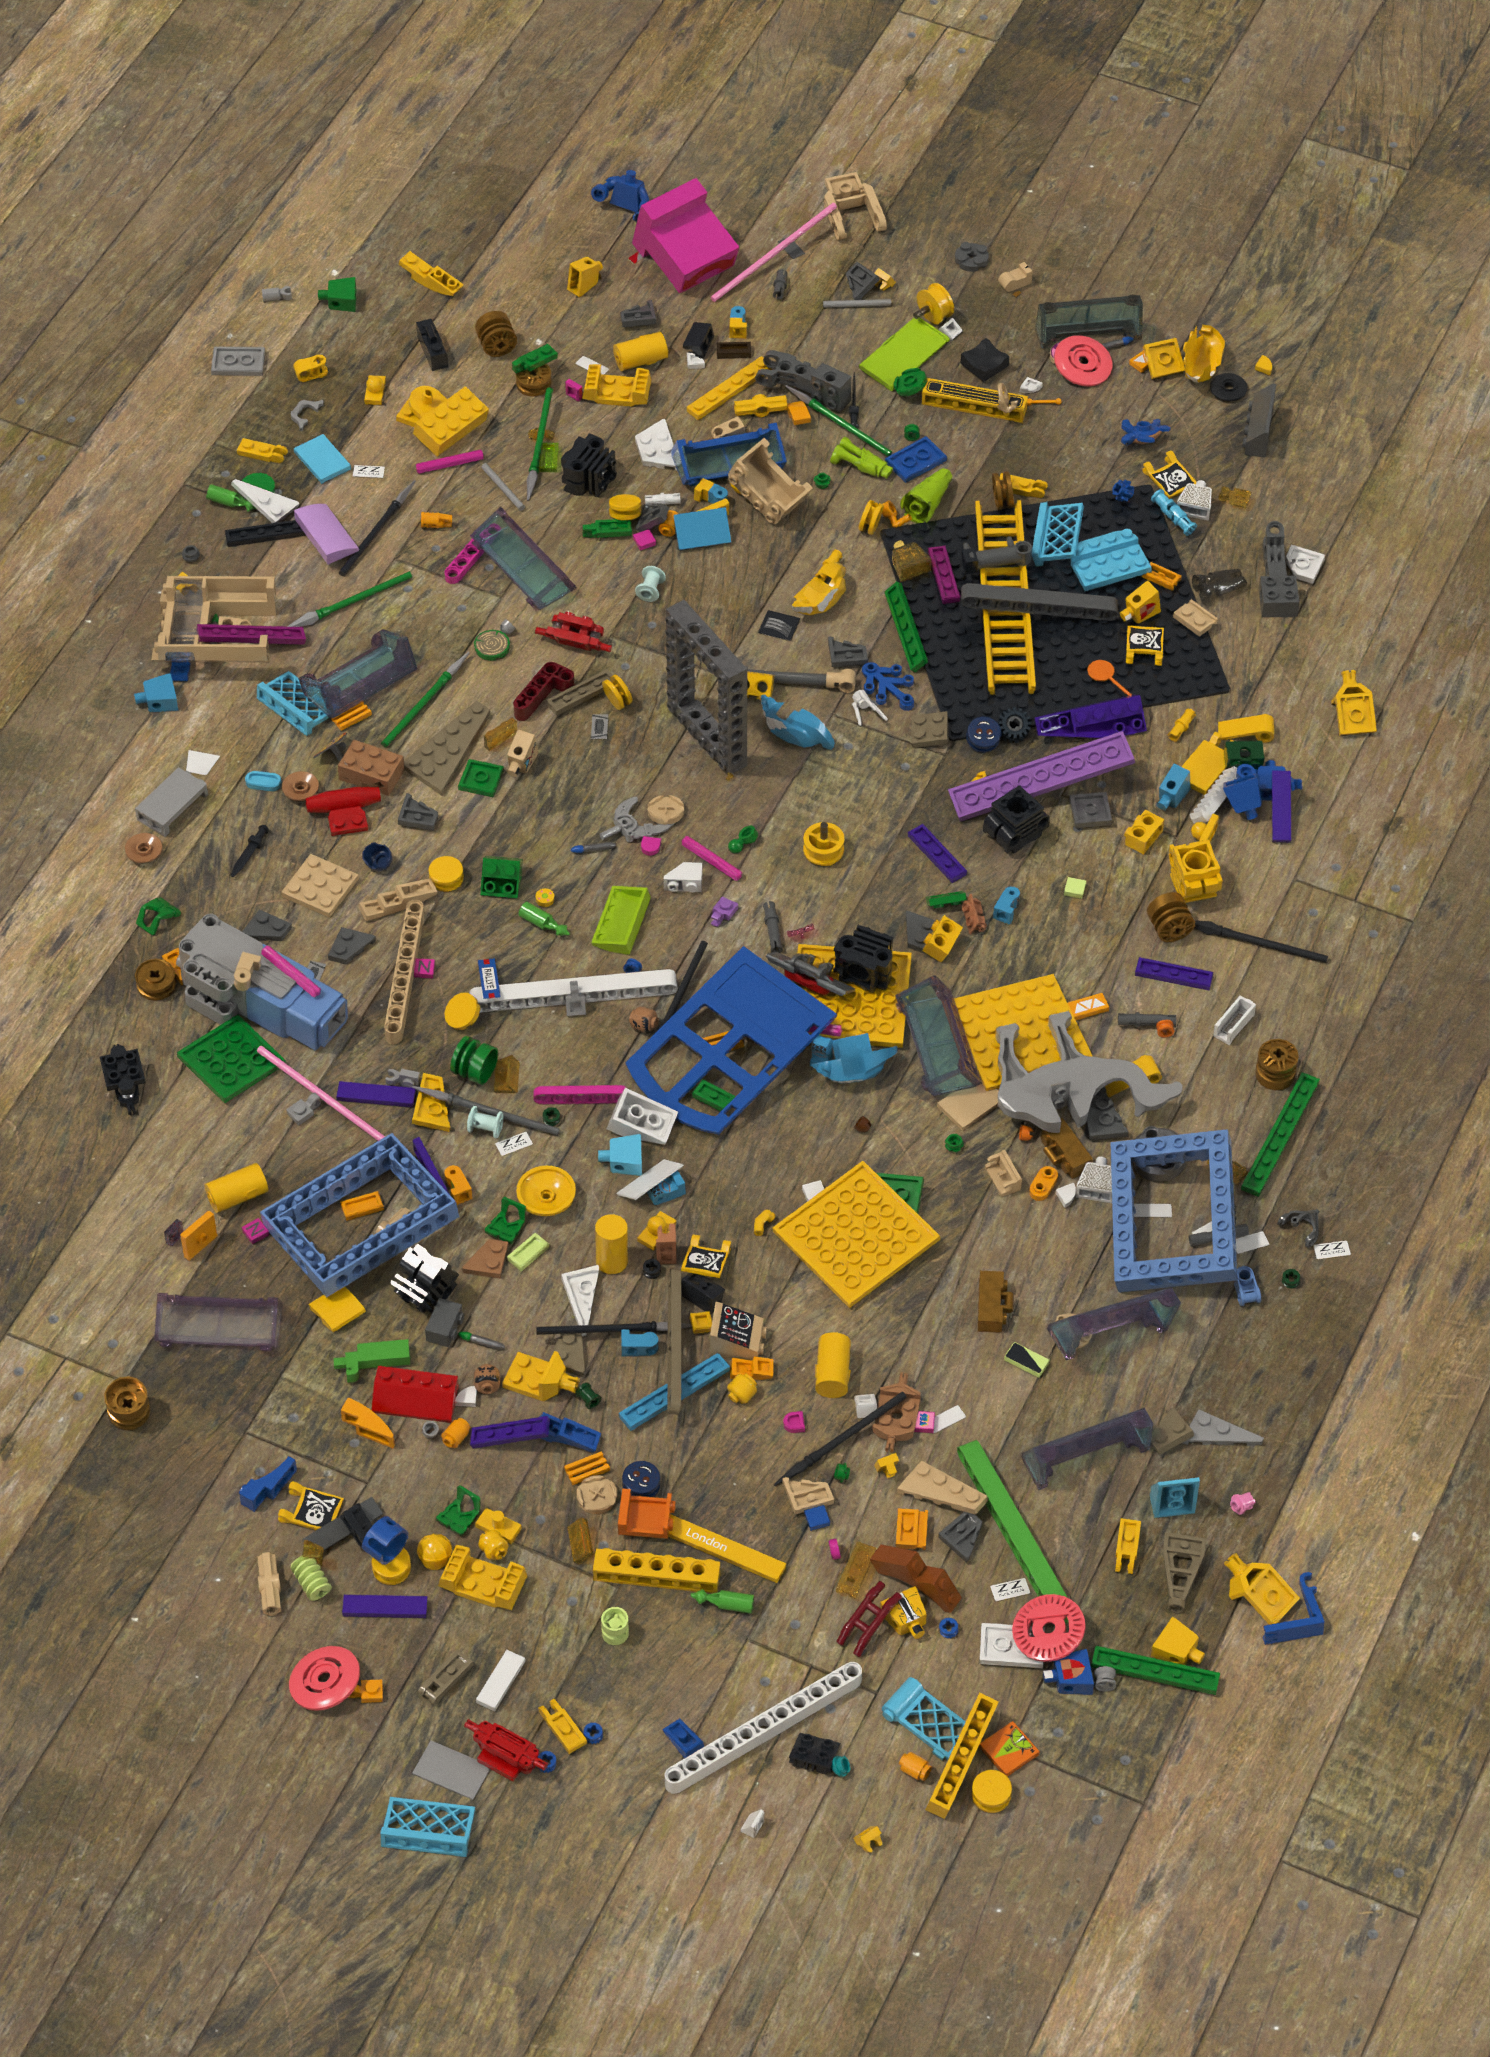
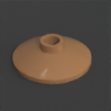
M304 771L289 774L282 783L284 795L294 801H305V798L315 795L319 789L317 778L313 774Z
M150 833L136 834L125 844L127 857L137 863L151 862L158 858L162 852L161 840Z

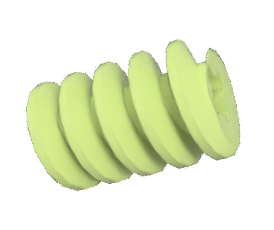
M302 1555L291 1564L290 1568L309 1600L316 1601L328 1594L332 1586L328 1583V1579L324 1577V1572L320 1570V1566L316 1564V1559L309 1558L308 1555Z

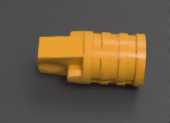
M421 512V528L452 527L453 517L452 515L439 512Z

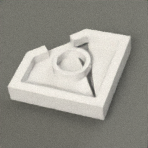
M1291 545L1285 562L1293 575L1296 576V579L1313 584L1325 560V555Z

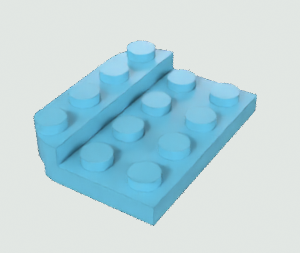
M1130 529L1115 531L1081 541L1077 545L1076 557L1071 558V566L1085 591L1152 572V567L1138 544V537Z

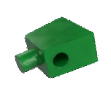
M356 277L328 281V290H318V300H328L330 310L356 312Z

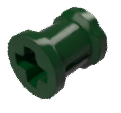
M588 1382L580 1385L575 1392V1395L586 1403L587 1409L595 1408L602 1399L599 1394H596L591 1389V1385Z

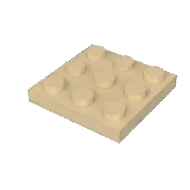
M310 854L282 890L281 895L285 899L330 918L359 880V875Z

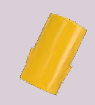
M660 331L641 335L639 338L613 346L614 357L620 371L642 365H650L668 358L666 340Z
M253 1163L204 1184L208 1200L216 1213L269 1191L267 1181L258 1163Z
M615 1214L602 1216L595 1224L596 1265L599 1266V1270L603 1273L617 1274L622 1272L628 1264L627 1223L625 1219Z
M830 1332L821 1335L819 1338L817 1364H815V1391L823 1397L839 1398L848 1392V1382L851 1370H849L851 1340L844 1334Z

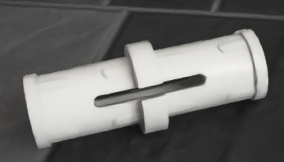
M680 493L645 495V504L649 506L652 504H681Z

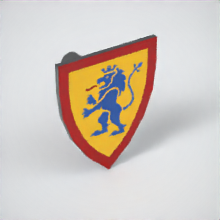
M347 732L334 739L313 758L331 749L337 759L341 761L344 756L342 751L346 748V744L344 742H341L338 746L336 744L347 736Z

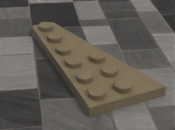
M475 701L404 761L405 771L442 796L446 785L452 780V775L458 770L468 753L471 743H474L477 733L482 729L490 716V709Z

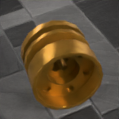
M491 311L485 313L477 320L475 331L487 355L500 357L510 353L515 348L517 336L506 313Z
M1177 892L1162 894L1155 898L1147 907V915L1161 941L1174 942L1181 940L1192 932L1195 927V920L1184 898Z
M1271 1039L1260 1046L1255 1074L1256 1079L1262 1086L1276 1091L1284 1090L1294 1083L1299 1059L1296 1047L1283 1039Z
M127 1376L113 1380L107 1386L104 1397L111 1423L123 1430H134L141 1427L150 1415V1404L144 1384L137 1378Z

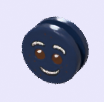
M990 717L975 718L967 729V743L977 752H990L999 744L1001 728Z
M636 1461L629 1464L622 1475L623 1489H631V1496L655 1497L660 1490L659 1470L655 1465L647 1461Z

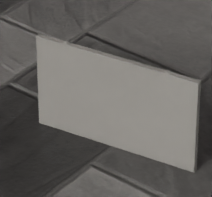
M430 1741L412 1774L474 1800L490 1769L478 1763L474 1758Z

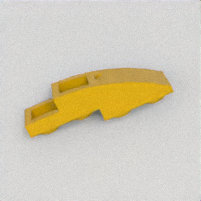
M411 251L399 260V265L412 274L411 279L432 291L453 296L463 287L460 281L439 266L433 268Z

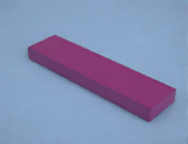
M946 546L928 548V555L942 604L960 602V595Z

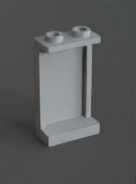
M178 767L135 808L137 821L166 837L170 833L169 825L200 795L203 797L208 796L207 784L202 779H197L190 772Z

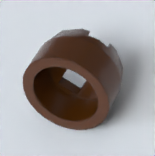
M861 1116L856 1122L854 1129L861 1133H866L869 1131L871 1123L866 1117Z

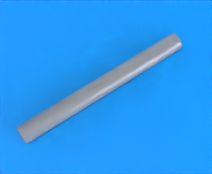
M891 299L823 301V308L891 306Z
M484 463L481 468L520 511L524 510L525 505L489 465Z

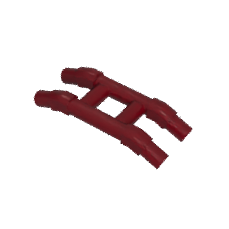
M879 1581L868 1591L861 1604L843 1626L836 1641L843 1646L854 1627L863 1631L864 1633L853 1651V1654L858 1657L861 1656L871 1637L886 1616L902 1599V1595L896 1592L884 1603L882 1609L872 1603L885 1588V1584L882 1581ZM866 1610L877 1615L870 1626L860 1620Z

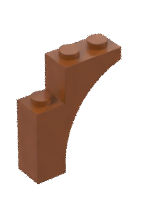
M881 1544L870 1558L878 1574L891 1576L913 1587L916 1586L918 1590L938 1604L944 1612L951 1613L962 1599L945 1569L926 1566L917 1551Z

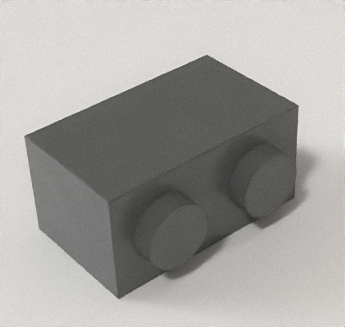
M439 1298L425 1328L426 1341L449 1347L451 1341L456 1339L458 1325H461L464 1320L465 1314L462 1312V1304Z

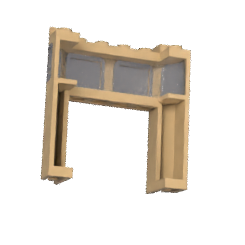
M167 576L166 583H163L160 598L161 614L163 619H165L161 621V630L163 632H160L158 642L154 643L151 660L154 662L270 663L268 635H260L259 644H208V642H199L196 628L197 624H210L211 616L215 614L276 616L275 577Z

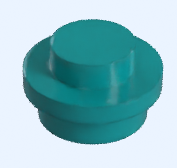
M845 1756L834 1757L832 1763L833 1772L839 1777L846 1776L851 1769L849 1760Z

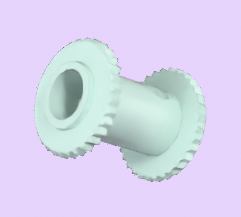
M647 566L642 570V576L645 580L643 584L641 583L636 586L635 593L641 600L653 602L659 598L657 585L665 581L666 575L658 567Z
M473 1106L467 1120V1131L471 1133L474 1128L492 1131L493 1137L498 1138L503 1127V1113L499 1111L497 1117L478 1113L477 1106Z

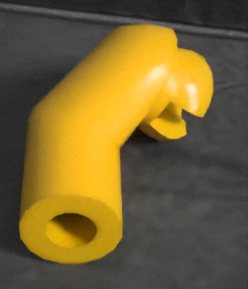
M764 1210L755 1218L754 1235H763L766 1221L772 1222L775 1219L774 1212Z

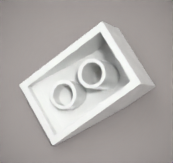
M625 1088L617 1101L607 1130L623 1137L641 1134L642 1141L665 1145L678 1112Z

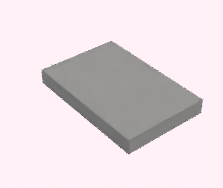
M214 347L211 375L263 376L265 347Z

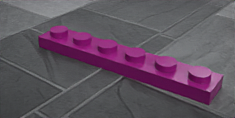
M197 624L196 628L199 642L259 643L260 635H268V644H305L306 642L303 627Z

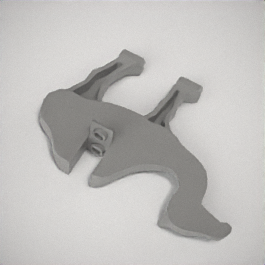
M1069 1011L1050 1015L1048 1026L1056 1041L1061 1061L1044 1065L1030 1073L1024 1069L1014 1054L1013 1041L1019 1035V1026L1014 1023L1000 1026L996 1029L995 1038L1000 1043L998 1067L1002 1075L998 1092V1107L1005 1115L1015 1119L1030 1121L1047 1132H1060L1061 1119L1056 1109L1063 1108L1064 1106L1068 1107L1077 1128L1083 1126L1087 1121L1094 1096L1104 1086L1113 1081H1123L1129 1085L1135 1102L1134 1115L1136 1117L1143 1115L1146 1111L1157 1110L1168 1101L1181 1095L1182 1084L1178 1081L1172 1084H1154L1149 1081L1143 1070L1132 1062L1119 1059L1088 1057L1078 1052L1074 1046L1073 1039L1066 1030L1070 1026L1072 1019Z

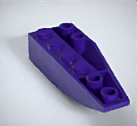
M1140 695L1121 697L1034 717L1038 736L1103 738L1121 731L1124 732L1125 736L1147 731Z

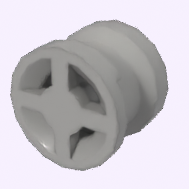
M1108 1666L1097 1668L1095 1670V1677L1097 1678L1095 1688L1103 1692L1114 1690L1116 1688V1681L1114 1680L1116 1670Z

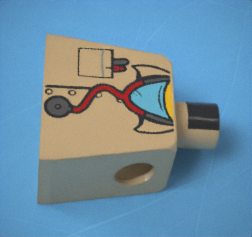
M518 729L507 753L509 764L507 773L510 776L517 777L519 772L527 773L538 755L534 734Z

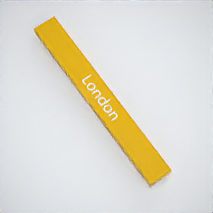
M671 1514L673 1531H669L668 1537L778 1583L786 1568V1563Z

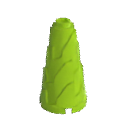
M945 468L939 469L906 493L900 502L901 510L904 508L906 511L904 515L910 514L912 517L911 521L914 523L928 522L933 517L934 511L941 502V498L952 480L951 472Z

